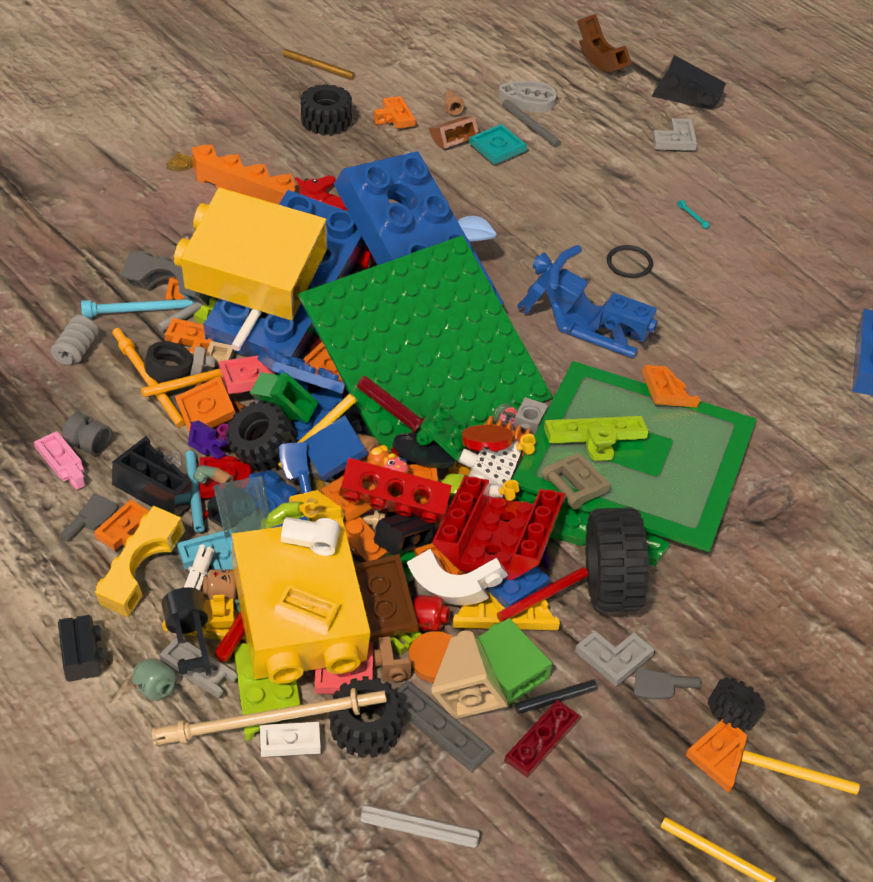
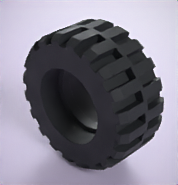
M633 507L596 508L588 516L585 538L586 570L588 571L587 584L591 604L600 613L636 612L643 608L646 602L649 580L648 544L646 542L643 518H641V513Z

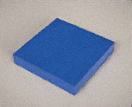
M345 415L303 441L306 442L307 454L323 481L344 470L348 458L359 460L368 454Z

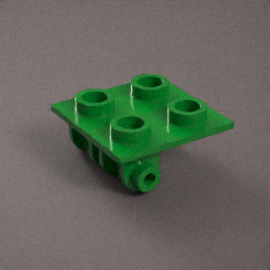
M434 400L420 426L421 431L416 436L417 441L420 445H427L435 440L449 455L458 461L465 447L462 443V432L466 427L458 422L446 407Z

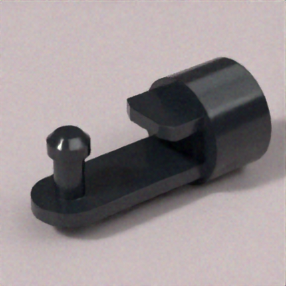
M192 587L175 589L167 593L161 601L166 628L177 635L178 644L184 643L182 634L196 631L201 651V657L188 660L184 658L179 659L177 662L179 673L184 675L188 674V671L204 668L206 676L212 675L202 627L208 621L203 594L200 590Z

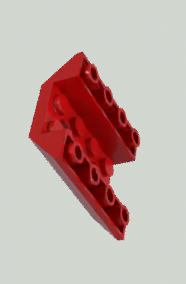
M464 476L433 539V545L461 571L472 572L497 558L508 574L503 579L513 580L539 565L566 498V493L540 489L534 504L509 501L500 497H489V480Z

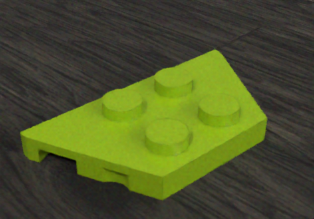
M239 642L234 650L242 715L300 705L296 680L278 684L271 682L269 677L254 679L248 646L245 643ZM280 721L244 727L245 741L254 738V733L260 730V725L278 724Z

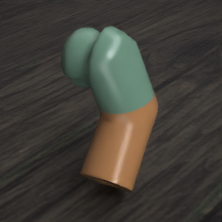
M204 465L198 466L196 468L197 471L193 474V479L201 484L206 482L207 477L223 486L227 483L231 485L234 477L216 467Z

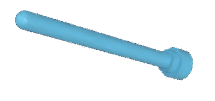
M179 299L96 304V302H91V300H81L82 315L92 319V316H97V314L185 309L195 302Z

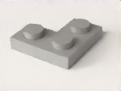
M672 118L671 130H654L653 132L655 149L696 150L697 142L692 119Z
M593 631L576 645L575 653L616 687L650 659L655 649L634 632L618 646L614 647L598 632Z

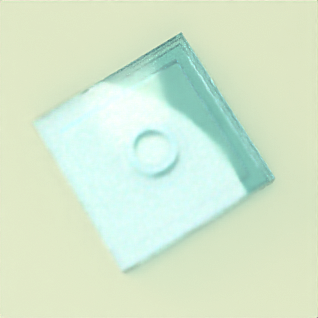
M262 476L214 485L225 538L232 537V533L261 529V520L267 518L270 513Z

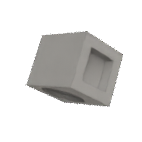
M525 397L515 416L513 430L518 425H521V433H524L527 428H531V434L535 435L547 412L548 404Z

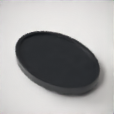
M402 433L395 436L392 445L395 451L417 464L434 468H448L457 463L435 440L427 445H420L416 438L418 433Z

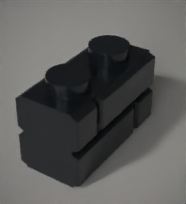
M397 514L378 521L373 540L375 544L386 548V551L393 555L402 554L430 544L436 525L435 523H427L418 516L411 515L406 517Z
M90 614L77 616L75 619L73 617L59 619V638L66 681L71 682L82 680V678L99 677L101 675L99 665L105 664L103 648H97L96 642L102 641L99 624H93V618Z

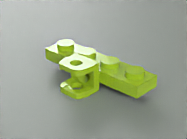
M642 416L545 420L544 430L549 443L586 442L585 448L587 453L594 461L612 460L614 456L612 444L616 440L646 439L648 435V428Z

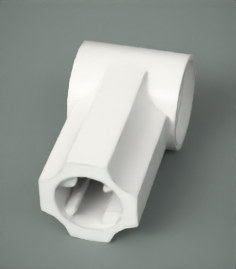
M286 517L282 527L281 542L310 547L318 555L329 556L335 552L340 525L329 518H321L316 522Z

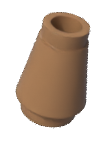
M447 90L444 94L445 110L451 115H458L464 109V101L454 90Z

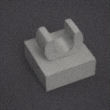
M195 346L189 376L213 370L215 358L212 356L204 357L205 348Z

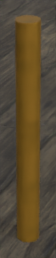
M288 49L283 50L282 55L284 57L351 80L354 79L355 72Z

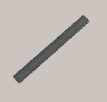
M509 100L503 101L502 106L554 147H558L561 144L558 138Z

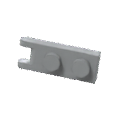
M176 637L159 656L162 662L179 673L178 660L201 657V651L184 639V643L178 644ZM208 655L212 675L206 676L204 668L188 671V674L183 676L219 698L223 694V690L217 684L223 677L234 682L238 676L233 670Z

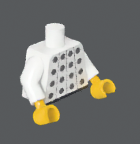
M525 434L520 439L521 443L514 441L510 447L500 451H489V447H483L478 454L464 448L458 462L471 468L468 476L489 480V497H500L503 499L505 497L511 501L515 498V492H519L518 482L512 480L523 455L521 450L526 454H532L535 451L534 444L536 440L534 435Z

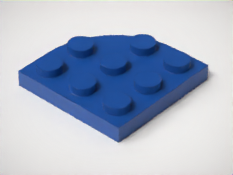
M270 348L268 352L260 350L257 360L271 371L288 373L292 378L342 393L345 384L338 379L339 375L334 374L333 371L319 367V370H317L301 358L291 356V359H288L287 356L282 355L283 353Z

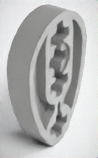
M515 81L500 85L498 97L502 101L509 100L519 109L540 113L549 111L555 106L556 91L552 86L543 82Z

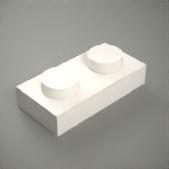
M319 722L260 725L261 757L320 754Z

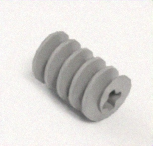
M74 315L51 347V354L54 359L63 365L80 362L82 356L90 347V343L98 335V326L83 315Z

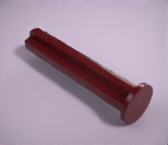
M363 376L358 381L357 388L413 430L411 433L416 432L425 417L420 418L367 376Z

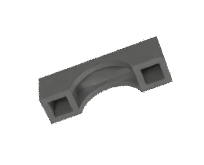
M130 251L120 274L130 285L148 290L162 279L176 278L179 283V292L187 300L208 306L209 299L212 298V296L186 289L182 267L176 266L171 259L165 256L156 258L145 251H140V253Z

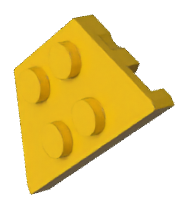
M485 589L489 598L476 604L463 605L459 613L455 614L453 618V628L489 629L493 624L501 623L497 618V613L505 608ZM546 600L510 618L519 629L559 630L560 625L559 619L557 617L554 618L549 611Z

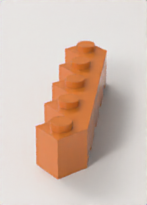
M213 144L191 147L193 170L199 182L205 184L208 181L216 184V188L234 191L274 204L280 203L287 190L293 192L295 190L294 186L296 184L291 174L270 177L265 164L243 167L239 154L217 157Z

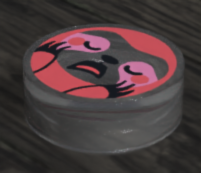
M510 404L500 405L494 413L495 424L499 419H502V427H506L508 422H512L513 427L518 410Z

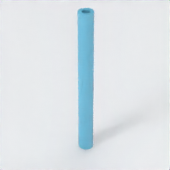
M187 451L185 459L187 476L192 482L191 509L194 531L202 532L205 528L199 482L193 479V474L197 471L196 456L194 451Z

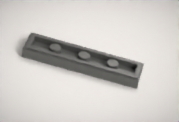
M407 680L397 688L399 698L403 700V716L471 773L492 755V749L411 682Z

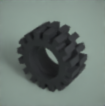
M728 677L719 680L708 698L711 712H716L715 716L718 719L720 717L723 718L722 722L726 725L729 722L731 727L737 728L739 726L740 730H745V728L751 729L763 712L765 705L763 704L764 700L759 698L760 694L753 692V687H747L745 682L740 681L738 683L736 678H731L730 680Z

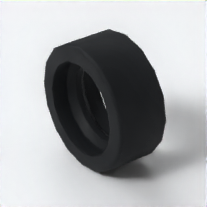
M169 341L156 342L149 346L147 350L144 368L149 377L163 383L189 376L193 358L189 350L178 343ZM158 360H170L174 361L179 365L169 366L159 362Z

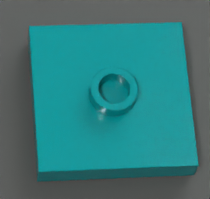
M503 124L469 137V144L494 165L527 151V144Z

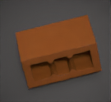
M461 117L429 128L431 137L441 148H447L468 141L469 137L479 133L475 117Z

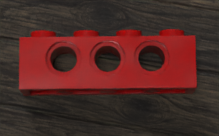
M348 458L339 496H343L349 502L358 503L362 501L369 503L375 509L383 510L388 508L395 510L401 516L408 517L414 515L421 517V520L427 523L442 522L452 485ZM371 482L374 484L375 489L366 490L362 483ZM392 488L397 489L401 496L393 497L388 493V490ZM414 496H423L427 503H417L414 500Z

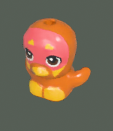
M385 445L373 448L367 459V463L408 473L409 470L407 463L396 454L390 453Z

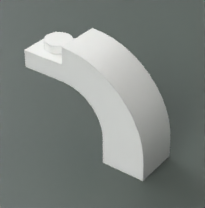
M431 549L407 562L415 579L432 596H438L445 603L453 605H471L488 599L485 588L497 586L502 582L503 578L508 576L504 566L497 558L464 575H453L445 572L438 556Z

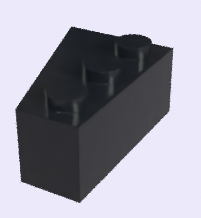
M674 55L657 81L651 97L713 110L723 94L726 83Z
M147 436L112 461V485L151 507H158L176 516L190 506L192 482L173 463L169 464L164 459V454L160 449L156 451L150 444V439Z

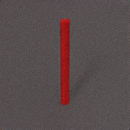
M581 567L497 613L498 620L503 622L586 578L588 571L585 567Z

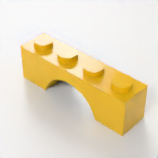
M155 506L151 508L148 514L142 517L139 528L134 535L129 536L124 550L120 556L115 557L109 572L96 586L95 594L101 606L129 618L143 596L139 584L135 580L138 566L144 559L155 553L173 551L185 532L181 517Z

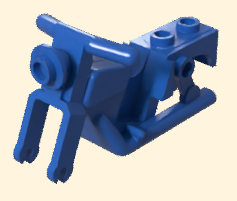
M579 245L561 252L553 263H551V259L545 252L540 256L537 255L533 262V269H535V274L540 276L529 287L524 299L518 303V310L524 306L525 310L523 313H529L532 306L546 289L559 331L634 359L638 348L627 345L628 340L625 335L630 334L631 338L644 342L648 334L654 333L658 323V320L655 319L657 308L617 294L615 291L603 305L597 306L592 304L584 292L588 284L587 281L567 269H562L568 259L581 253L582 248ZM600 326L612 331L615 339L597 334L595 331Z

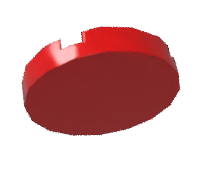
M476 425L468 427L462 432L463 445L476 451L482 450L483 447H489V451H500L512 445V431L502 426Z

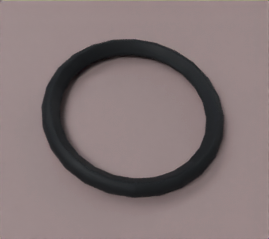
M633 245L615 247L608 253L606 258L609 268L614 273L627 278L645 276L653 267L651 255L644 249ZM619 250H635L645 255L649 264L643 272L635 274L626 273L613 266L611 257Z

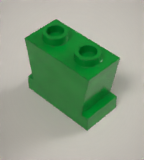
M261 372L250 391V394L258 401L273 402L281 408L289 420H299L301 423H308L318 404V401L288 373L275 375Z

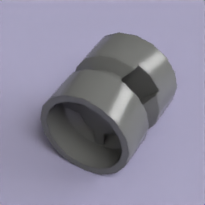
M76 412L68 418L62 432V437L67 443L75 447L80 445L83 451L93 456L100 455L107 448L112 435L109 426L93 420L81 412Z

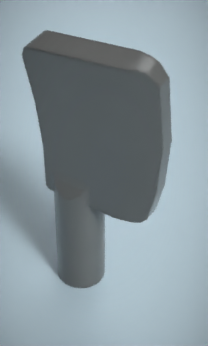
M94 493L85 507L76 515V519L60 533V537L67 542L83 526L96 530L115 513L117 504Z
M637 668L633 694L635 697L645 699H669L673 697L674 687L700 688L701 679L700 677L676 676L673 673H661Z

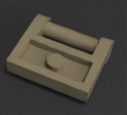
M580 453L546 466L541 473L546 481H551L561 493H566L568 504L573 509H578L584 502L609 492L611 485ZM563 473L579 491L575 493L558 474Z

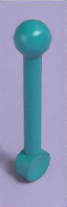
M683 199L677 202V206L680 209L686 210L701 223L703 229L709 228L710 223L704 221L686 206V202Z

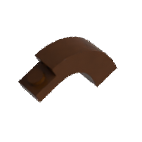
M596 14L577 20L583 40L579 41L580 46L593 65L602 71L612 72L632 64L626 45L615 48L606 41Z

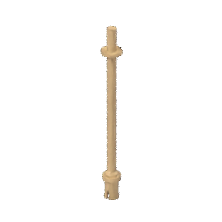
M351 688L349 697L190 724L185 719L179 720L178 724L153 727L152 738H156L153 741L155 746L179 741L185 744L196 735L352 708L355 715H359L361 706L387 702L385 690L358 695L356 688Z

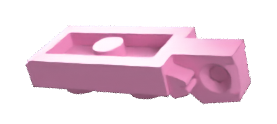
M57 431L34 442L35 449L59 479L61 478L63 482L69 479L70 484L76 490L86 486L83 479L84 475L82 474L84 468L80 458Z

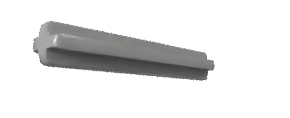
M368 804L363 806L360 815V821L363 823L475 848L479 841L480 832L477 829Z

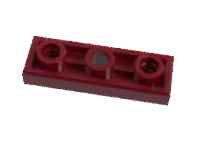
M556 700L505 755L504 762L528 778L579 722L580 715L559 700Z

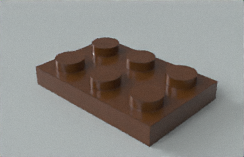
M400 554L354 564L370 629L369 642L378 640L379 637H392L418 631V623Z

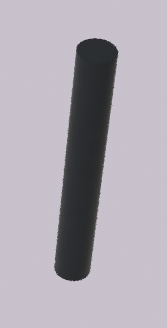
M592 679L515 703V709L518 714L544 707L553 704L556 700L563 701L596 691L597 684Z

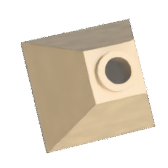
M461 631L457 636L451 637L432 685V694L455 719L508 706L507 699L482 644L471 631Z

